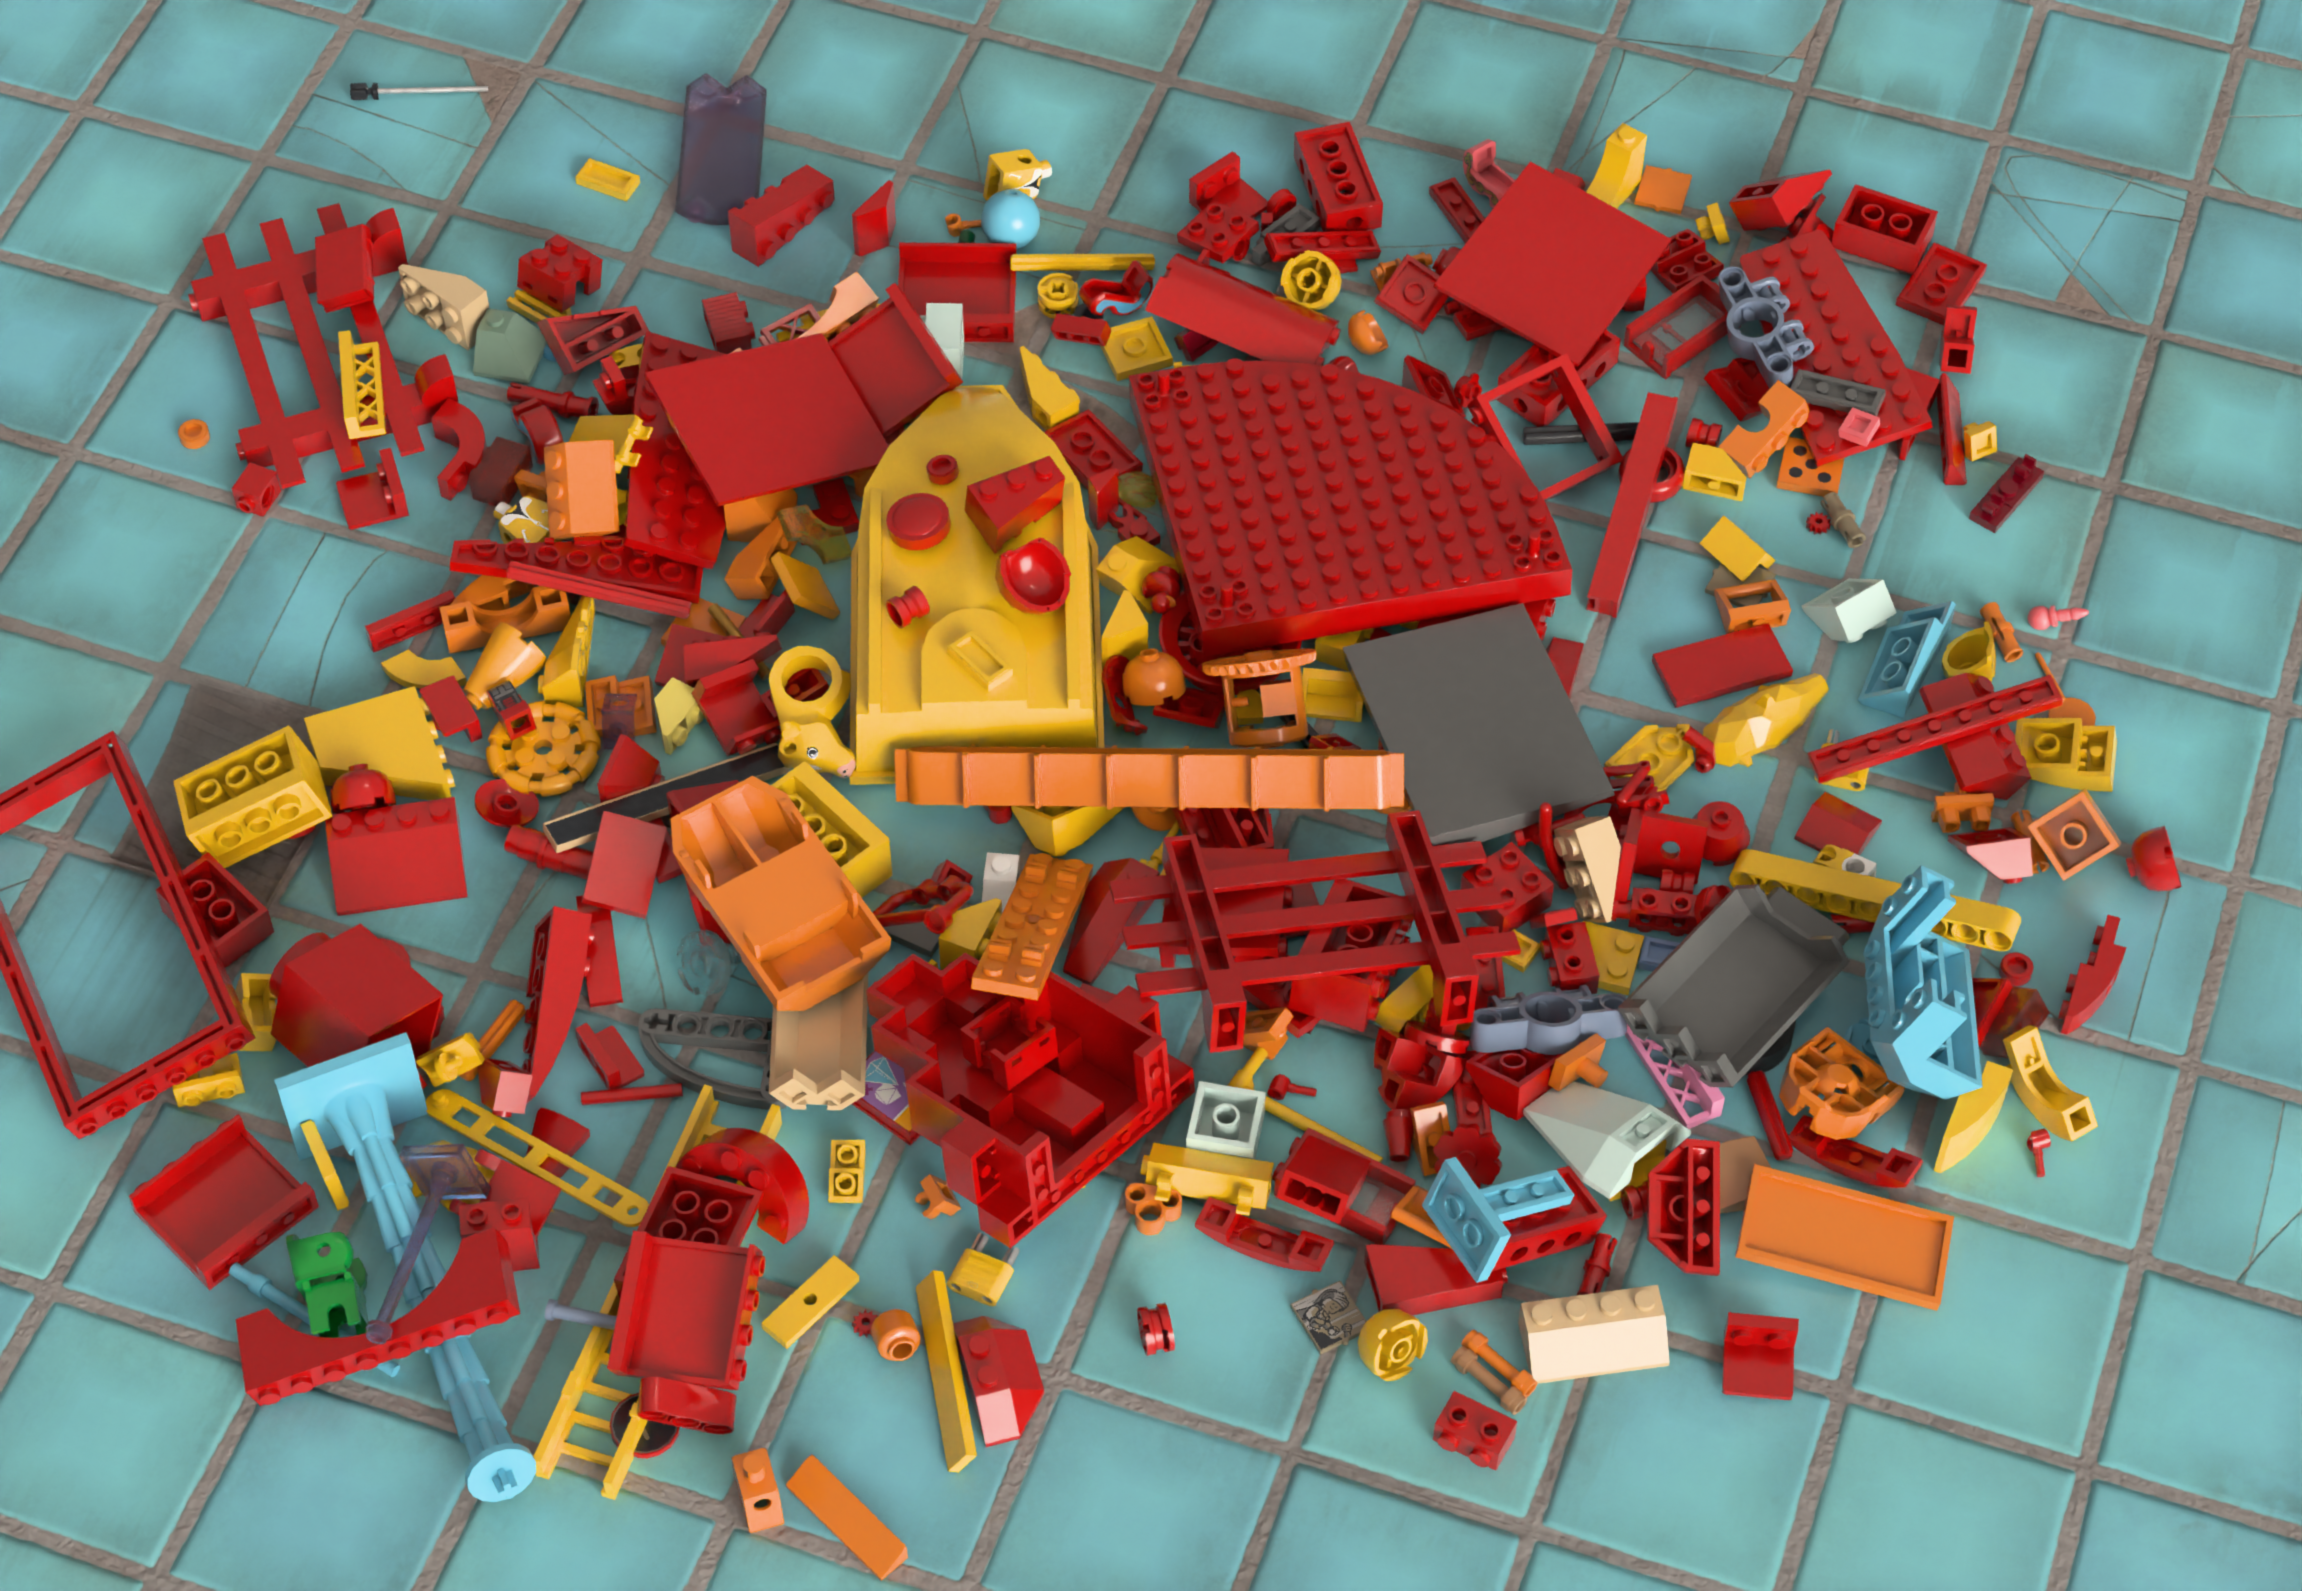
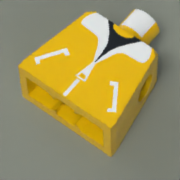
M1027 149L989 155L983 197L987 201L997 192L1006 189H1016L1032 197V199L1036 198L1039 192L1040 180L1052 175L1049 161H1038L1030 150Z
M524 496L514 507L505 502H500L496 506L493 515L496 519L500 520L498 526L501 540L504 544L513 541V539L524 538V543L544 542V538H550L548 506L546 502L530 496Z

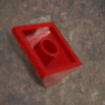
M1407 355L1404 358L1402 387L1426 396L1465 418L1466 415L1458 398L1454 395L1453 387L1446 373Z

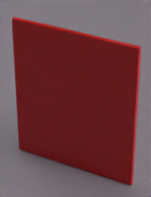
M1530 161L1434 283V288L1557 357L1567 353L1573 366L1578 367L1661 257L1672 239Z
M822 333L653 370L644 374L645 380L649 384L717 507L875 469L889 447Z

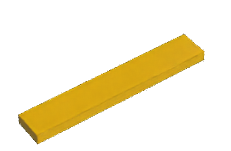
M932 1270L916 1286V1293L947 1469L950 1472L959 1473L977 1456L945 1276L943 1271Z

